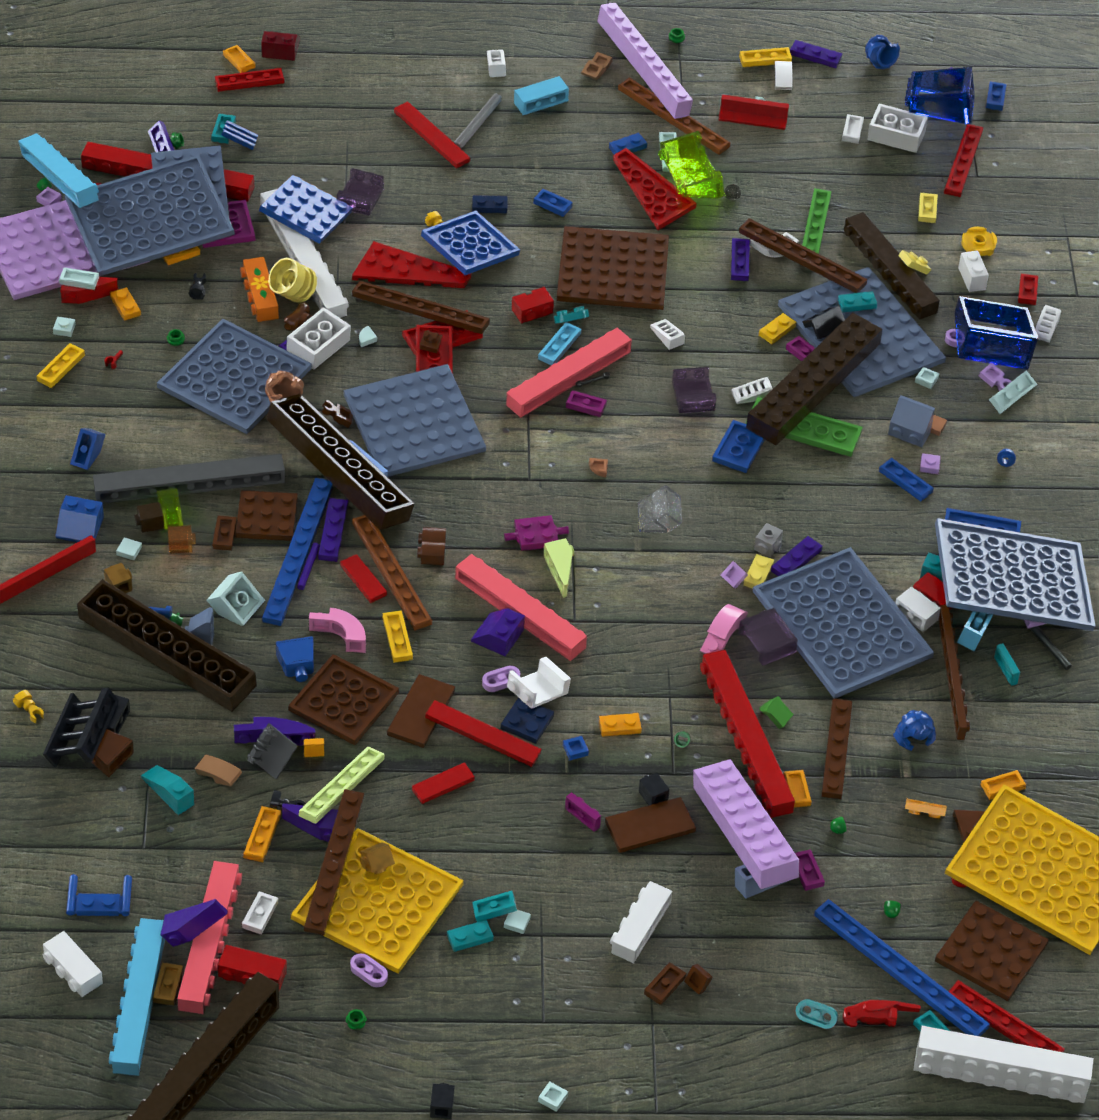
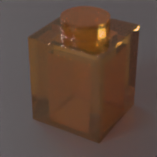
M191 525L168 526L169 554L193 552L192 544H196V535L191 532Z

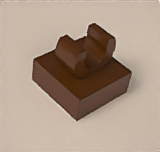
M429 330L425 331L419 349L437 353L442 341V335L429 332Z
M699 964L692 965L684 982L696 993L702 994L713 977Z

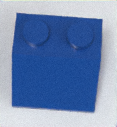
M66 495L60 508L56 538L79 542L92 535L96 539L104 519L103 502Z

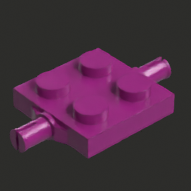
M552 515L514 519L515 532L504 533V540H516L520 544L521 551L544 548V543L559 540L558 535L569 534L568 526L556 527Z

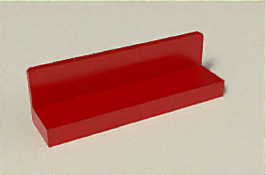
M722 94L718 120L785 130L789 104Z

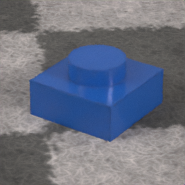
M582 736L563 740V747L569 761L588 756L589 750Z

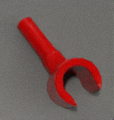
M120 350L114 357H106L104 360L105 366L107 367L111 363V369H115L117 367L116 361L123 354V351Z

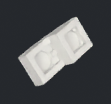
M775 61V90H792V62Z

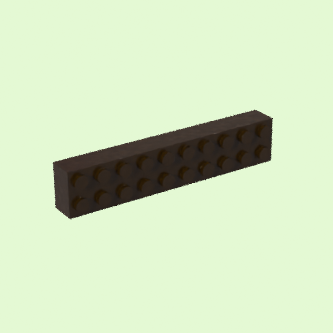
M855 313L850 314L748 413L746 429L772 444L778 445L880 345L883 329Z
M301 394L271 402L267 420L376 527L383 530L410 520L415 503Z
M103 579L77 603L79 619L231 712L257 686L255 671Z
M259 972L253 978L250 977L246 981L244 988L233 996L231 1003L227 1007L222 1008L218 1018L208 1024L205 1033L195 1039L191 1049L181 1055L177 1065L168 1070L163 1081L154 1086L149 1097L143 1099L133 1115L130 1114L126 1120H183L279 1009V984Z

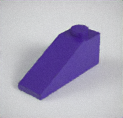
M283 803L282 819L319 840L329 842L338 810L331 809L315 824L299 816V810L303 807L302 805Z
M216 899L166 914L160 935L173 947L190 942L227 915L228 910Z

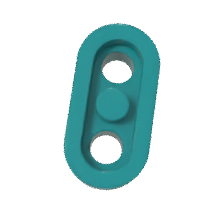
M584 306L573 308L574 311L568 313L567 310L557 311V315L554 316V322L563 323L589 317V311L584 309Z
M804 999L796 1006V1015L804 1022L829 1029L838 1021L836 1010L819 1002ZM805 1006L811 1008L810 1013L804 1011ZM824 1014H830L831 1020H826Z

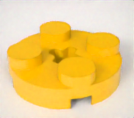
M971 227L967 229L965 234L963 233L961 244L966 252L978 251L980 256H991L996 248L997 237L993 232H987V228Z

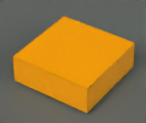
M324 738L304 739V757L324 756Z

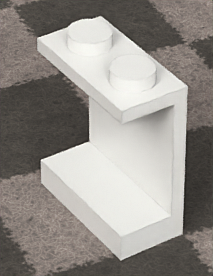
M547 657L540 659L538 671L521 678L513 670L509 671L507 687L532 709L568 694L571 678Z

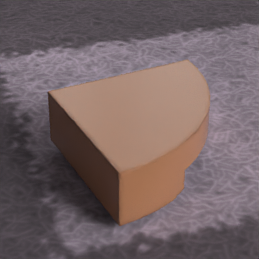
M589 458L590 469L596 475L606 478L608 459Z

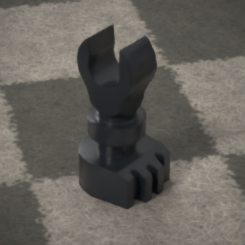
M197 273L193 275L194 282L190 286L188 294L192 299L203 300L205 297L203 285L206 283V275L204 273L202 278H197Z
M274 790L269 808H282L283 803L305 806L306 803L302 800L289 801L287 798L283 800L281 799V791Z

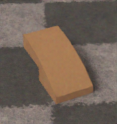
M597 52L592 61L589 60L581 74L597 80L612 63V57Z
M205 755L194 768L197 774L213 777L215 783L232 786L242 774L241 769L209 755Z

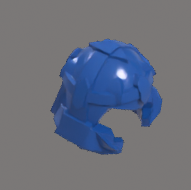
M876 35L871 37L866 44L865 52L875 68L887 69L897 61L900 47L898 43L892 45L887 37Z
M911 710L903 715L895 733H893L898 744L910 751L914 747L907 739L910 736L918 740L927 738L925 742L927 746L936 740L933 719L922 710Z

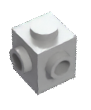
M766 523L755 537L754 550L771 558L774 552H778L781 548L783 530Z

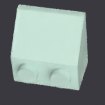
M242 571L228 575L207 599V602L218 615L240 626H244L265 601Z

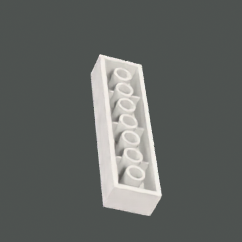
M922 1026L913 1071L939 1075L944 1078L960 1079L965 1082L981 1083L986 1086L1002 1087L1007 1090H1018L1028 1094H1039L1053 1099H1065L1074 1103H1084L1091 1082L1094 1058Z

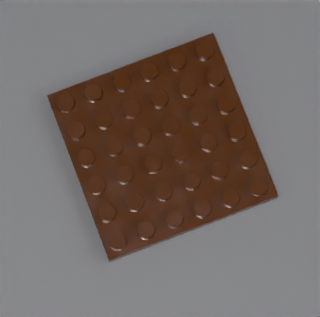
M564 226L556 301L664 310L669 235Z

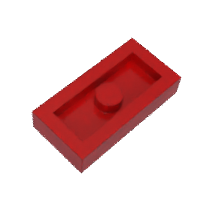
M1021 273L1018 303L1036 305L1037 275Z

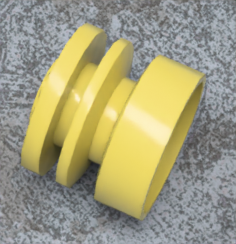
M291 258L280 259L272 267L269 274L270 289L274 293L295 303L308 300L314 293L317 285L315 272Z

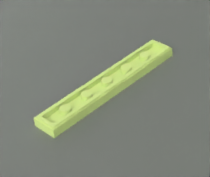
M371 747L364 749L299 810V816L312 823H318L341 801L344 789H354L384 760L385 754Z

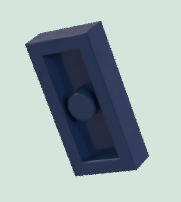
M473 195L472 212L507 213V196Z

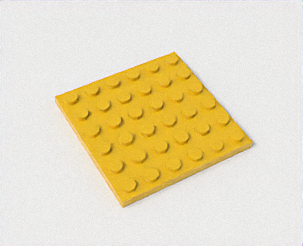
M357 828L354 831L326 932L323 936L358 954H366L382 966L399 974L462 888L463 880L389 844L395 864L386 867V871L379 874L366 871L360 863V851L382 842L389 843ZM317 881L291 914V920L303 926L305 925Z

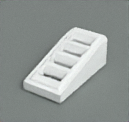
M487 51L489 76L505 77L504 51Z
M1045 305L1032 337L1050 342L1060 320L1061 310Z
M664 319L650 325L653 332L669 350L684 344V333L668 320Z
M768 377L733 388L731 392L736 404L754 402L757 397L764 398L773 388Z

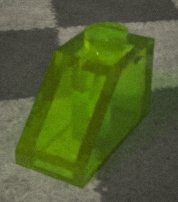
M177 488L156 491L157 500L160 503L164 516V529L182 527L183 520Z

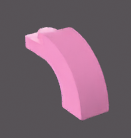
M731 604L725 605L707 631L708 635L700 651L707 654L724 650L733 632L736 629L740 630L748 612Z
M330 608L329 614L310 612L309 631L335 633L344 639L346 652L366 653L364 628L353 615L336 608Z

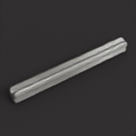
M495 93L455 140V144L460 149L464 147L502 101L501 95Z

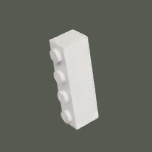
M651 881L646 888L643 887L641 889L637 903H632L628 917L622 919L619 932H615L610 940L612 954L632 963L636 961L671 904V890Z

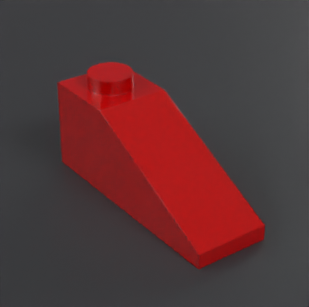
M99 277L95 290L61 285L62 303L81 304L110 296V292L118 290L117 278Z

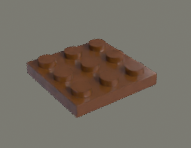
M241 490L235 532L236 538L291 541L294 535L298 493Z

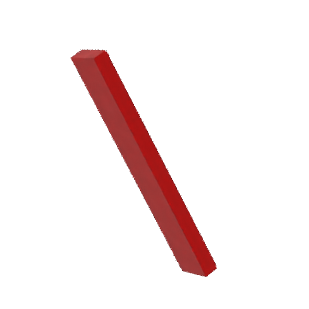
M408 101L394 108V113L456 169L470 162V157Z
M967 124L944 189V194L961 197L984 127Z
M88 536L0 584V604L95 553L96 544L93 536Z
M434 700L425 714V718L528 766L533 767L541 754V748Z
M958 980L948 991L986 1020L990 1027L1016 1044L1064 1053L1065 1048Z

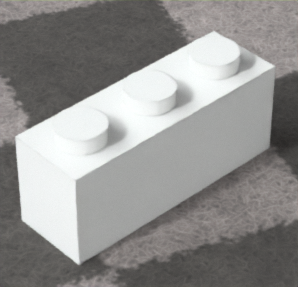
M65 931L43 944L44 960L47 964H52L55 967L60 978L67 980L73 992L77 991L83 997L103 984L100 969Z

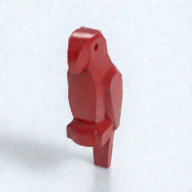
M867 1000L844 1008L842 1021L849 1027H857L858 1021L871 1025L884 1023L889 1027H894L897 1021V1011L920 1012L921 1006L899 1001Z

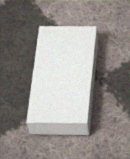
M847 114L842 141L859 144L864 117Z

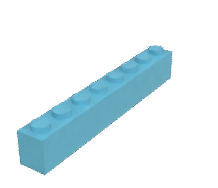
M36 133L19 140L22 156L79 208L99 200L97 185L84 176L82 171L78 170L73 163L71 164L59 151H56L52 144L47 143L45 138Z
M141 918L139 926L135 927L134 939H136V944L131 946V956H133V959L128 961L127 974H129V978L124 980L123 991L126 993L125 997H121L120 1010H122V1013L117 1016L116 1021L118 1033L113 1035L112 1044L115 1048L114 1051H110L109 1064H112L113 1073L139 1076L153 1006V995L165 939L160 935L164 920Z

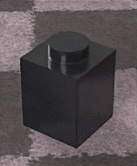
M658 772L646 775L640 779L639 793L648 806L669 799L670 789Z
M446 1083L433 1084L430 1118L452 1120L455 1085Z

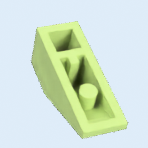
M566 538L544 543V558L563 598L567 597L572 556H574L573 546L569 545Z

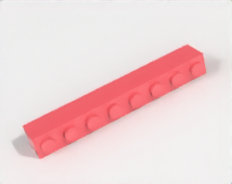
M619 328L607 332L604 336L593 340L592 343L566 356L563 360L539 372L531 379L525 380L519 386L510 389L507 392L506 405L520 418L575 386L577 381L587 379L630 353L632 339Z
M470 554L456 566V580L498 610L509 608L525 615L524 628L569 661L586 649L587 635L583 631L578 630L569 621L558 616L552 609L544 606L524 589L513 584L510 579L499 574L496 569L485 564L482 559Z
M214 861L203 903L216 899L228 910V913L193 939L177 998L178 1011L204 1014L205 1006L209 1007L211 994H209V991L214 989L216 979L214 972L218 971L220 960L218 956L224 950L225 942L223 937L228 935L229 924L227 922L233 916L232 902L236 903L238 890H236L237 885L240 886L242 881V873H239V864Z

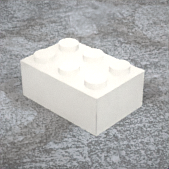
M879 104L870 123L867 140L917 153L926 132L928 116Z
M323 307L287 336V351L312 363V369L314 370L350 341L351 325Z

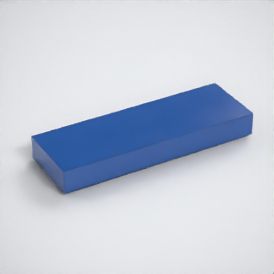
M890 458L879 467L880 473L920 502L933 493L934 488L893 458Z

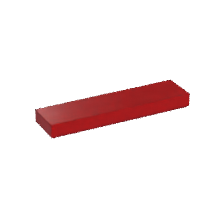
M282 68L215 76L218 92L285 83Z

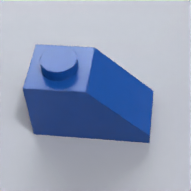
M81 428L70 464L89 470L101 452L106 434L89 428Z

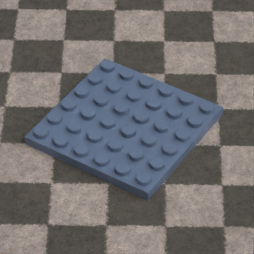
M222 319L157 382V388L248 434L269 411L271 403L266 395L265 386L270 374L281 370L290 372L302 379L312 369V363Z
M448 364L344 390V397L369 454L388 470L387 477L486 451V445Z

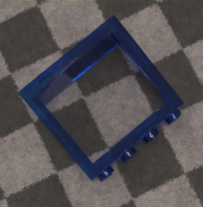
M972 67L913 71L911 73V78H908L905 96V106L909 107V113L962 124H972L975 104ZM920 91H921V92H926V93H931V94H919V93H920Z
M959 296L955 309L958 357L960 359L984 363L992 362L996 365L1028 370L1038 341L1028 308ZM970 320L1016 327L1017 332L974 325L970 323Z

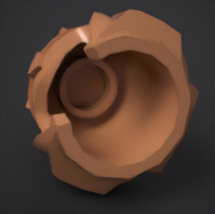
M280 370L270 374L266 381L265 392L271 403L272 401L293 395H302L304 382L292 373Z

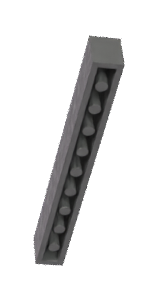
M271 454L93 475L96 501L112 503L285 483V469L282 454Z

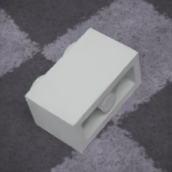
M979 252L961 253L958 268L968 291L986 290L989 274Z
M912 586L896 598L895 604L910 623L922 632L938 621L941 608Z

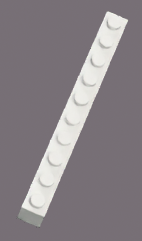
M277 189L260 193L261 204ZM267 216L289 257L315 272L317 285L312 297L319 309L321 310L324 307L339 318L347 316L348 300L342 296L340 286L335 284L334 276L328 272V266L325 262L323 263L320 252L316 251L313 240Z

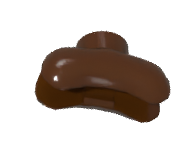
M306 302L299 303L295 311L284 318L286 323L284 328L286 330L294 331L312 317L310 315V307Z

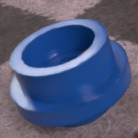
M1003 449L998 453L997 461L1000 465L1009 467L1015 463L1016 455L1010 449Z

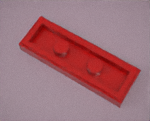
M357 554L340 561L342 569L370 603L387 596L386 589Z
M464 762L412 785V791L420 803L424 804L475 781V776Z

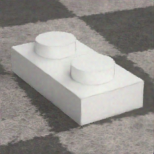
M259 891L242 922V928L262 935L278 904V898Z

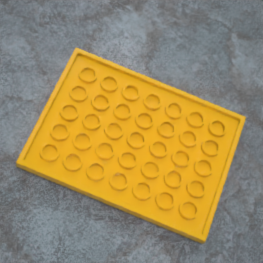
M1003 784L946 868L945 874L1091 955L1099 943V836Z

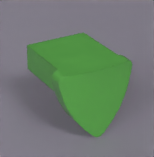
M779 696L769 700L759 708L778 729L784 727L794 715L781 701Z

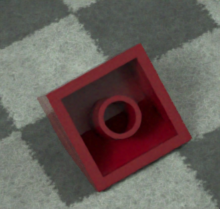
M264 31L261 41L262 57L295 61L300 36L290 33Z

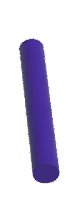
M318 543L312 544L297 585L299 590H304L320 547Z

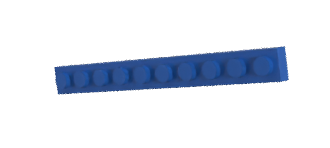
M315 478L264 611L262 622L278 626H281L334 487L329 480Z
M828 899L815 910L814 916L965 1034L980 1037L989 1028L990 1024L832 901Z

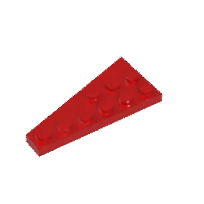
M627 148L613 155L614 163L658 231L696 208L695 201Z
M373 241L352 274V280L358 281L359 278L368 279L369 282H375V279L385 280L387 283L415 285V282L424 283V286L441 284L443 287L465 288L471 278V273L464 275L454 266Z

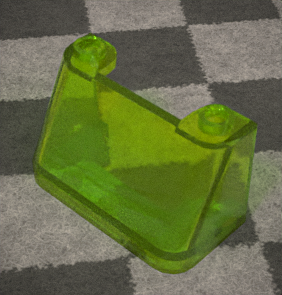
M699 131L660 142L661 150L658 151L661 160H664L676 183L679 195L709 199L724 197L723 176L720 170L714 171L707 158L705 147L701 145L700 139H702Z

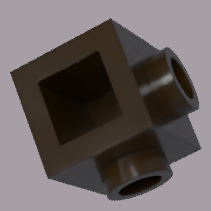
M159 502L137 506V514L134 515L136 526L140 525L142 533L164 529V516Z

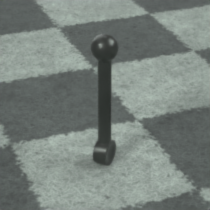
M604 372L603 375L585 381H577L576 386L580 388L584 384L603 378L609 379L610 373Z

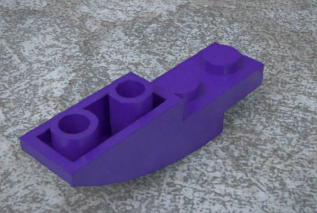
M253 717V724L234 725L235 743L257 742V739L260 738L263 729L266 728L268 723L297 746H304V739H315L314 728L283 718Z

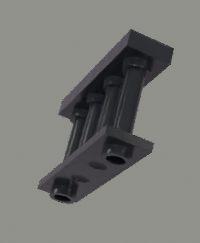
M109 687L102 688L97 700L81 702L74 693H70L43 753L53 767H57L63 755L78 753L85 763L93 761L119 702ZM93 708L90 715L80 716L82 710ZM86 724L84 730L73 731L75 725ZM79 739L77 745L66 747L69 740Z

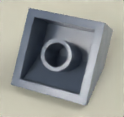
M901 395L890 421L888 435L923 447L931 432L935 408Z

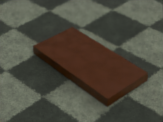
M419 674L387 730V735L424 748L437 723L425 718V714L434 700L448 705L455 692V686Z
M681 797L605 817V823L619 853L696 832L694 822Z

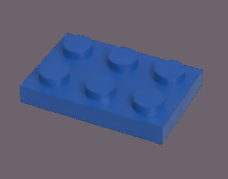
M733 420L713 454L712 462L747 473L765 439L746 429L747 424Z

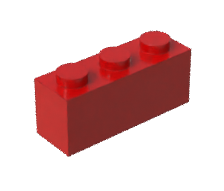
M225 945L218 963V977L227 981L233 980L245 984L250 977L253 978L259 972L278 983L280 991L287 973L286 959Z

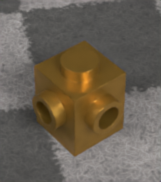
M122 563L104 569L106 582L124 593L133 591L132 574L129 569H125Z
M382 842L360 851V863L363 869L374 874L386 871V867L395 864L389 844Z

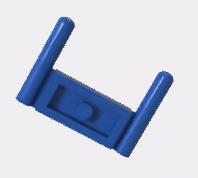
M75 874L70 875L67 915H129L132 877L130 875L124 877L122 896L120 894L81 893L76 895L78 877Z

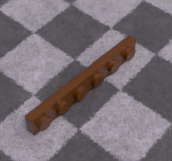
M834 698L832 700L821 797L842 799L852 701Z

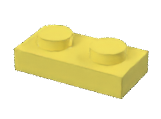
M920 193L918 221L936 223L938 194Z
M904 250L898 255L912 269L926 275L931 271V268L927 265L928 261L922 256L918 257L913 252L908 253Z
M756 554L747 573L748 576L744 579L743 586L753 589L754 586L766 582L771 572V566L774 565V559Z

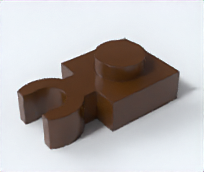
M328 400L323 403V414L333 416V421L347 428L350 427L353 415L349 409L339 404L334 406Z

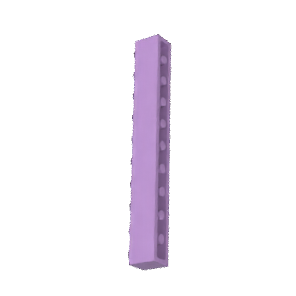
M616 3L601 5L598 23L674 119L689 116L693 99Z

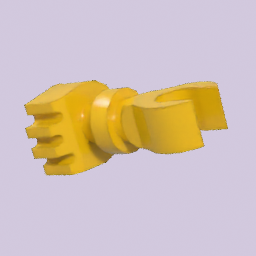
M437 211L430 212L425 217V223L429 227L443 223L442 217Z
M23 690L14 695L13 703L18 708L23 707L25 711H28L32 722L36 723L35 714H39L44 719V711L35 705L32 695L28 690Z

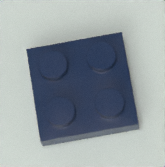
M518 697L502 721L500 729L536 744L553 719L554 711L542 706L531 709Z

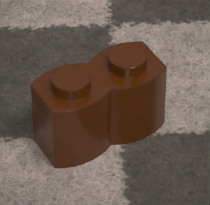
M423 527V533H419L418 544H422V547H418L417 558H421V564L444 565L446 528Z

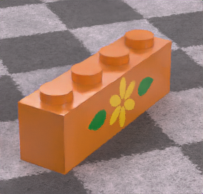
M264 257L243 260V267L240 268L241 277L245 278V290L249 291L247 292L248 302L252 303V315L256 316L257 322L279 319L278 303L275 293L269 286V272Z

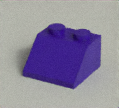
M509 608L492 612L474 634L471 642L506 656L524 631L525 615Z

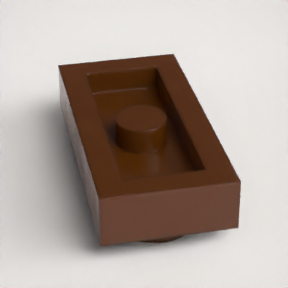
M217 516L212 544L213 549L232 551L237 517Z
M669 962L644 989V995L662 1005L684 981L687 973Z

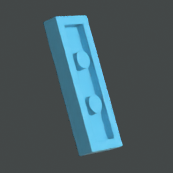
M565 322L538 354V360L549 365L557 363L581 335V328Z

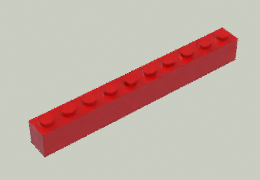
M87 142L81 154L82 168L127 177L153 169L151 154ZM224 169L227 198L249 202L255 188L254 175Z
M726 650L703 654V661L700 663L701 672L707 677L709 689L713 690L715 703L719 704L721 716L727 721L728 732L733 735L735 747L741 752L742 763L747 765L749 778L754 781L755 791L762 798V806L768 812L770 818L793 813L795 799Z

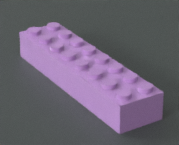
M731 759L693 770L694 790L760 889L799 878V858Z

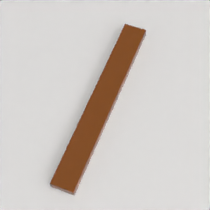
M630 77L618 85L619 91L718 155L730 147L731 142L692 117L686 116L674 119L653 92Z
M365 515L353 518L352 524L414 631L432 625L431 617L378 527Z

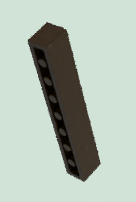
M862 212L846 218L844 226L845 235L860 249L864 257L878 270L882 278L889 283L892 290L907 304L911 312L919 320L938 313L940 300L917 273L903 262L898 256V251L866 214Z

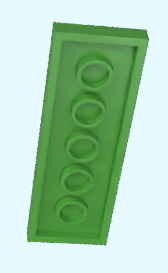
M757 397V399H756V401H755V403H754V405H753V408H754L763 398ZM810 412L785 438L852 457L863 427Z

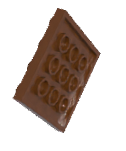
M333 654L289 704L288 711L356 745L399 694V688Z
M976 900L936 955L935 962L1009 1001L1048 945L1049 939Z

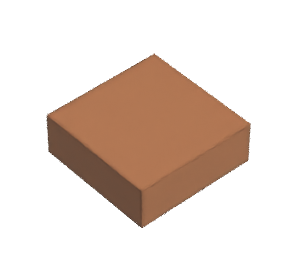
M934 415L930 433L940 436L947 420Z

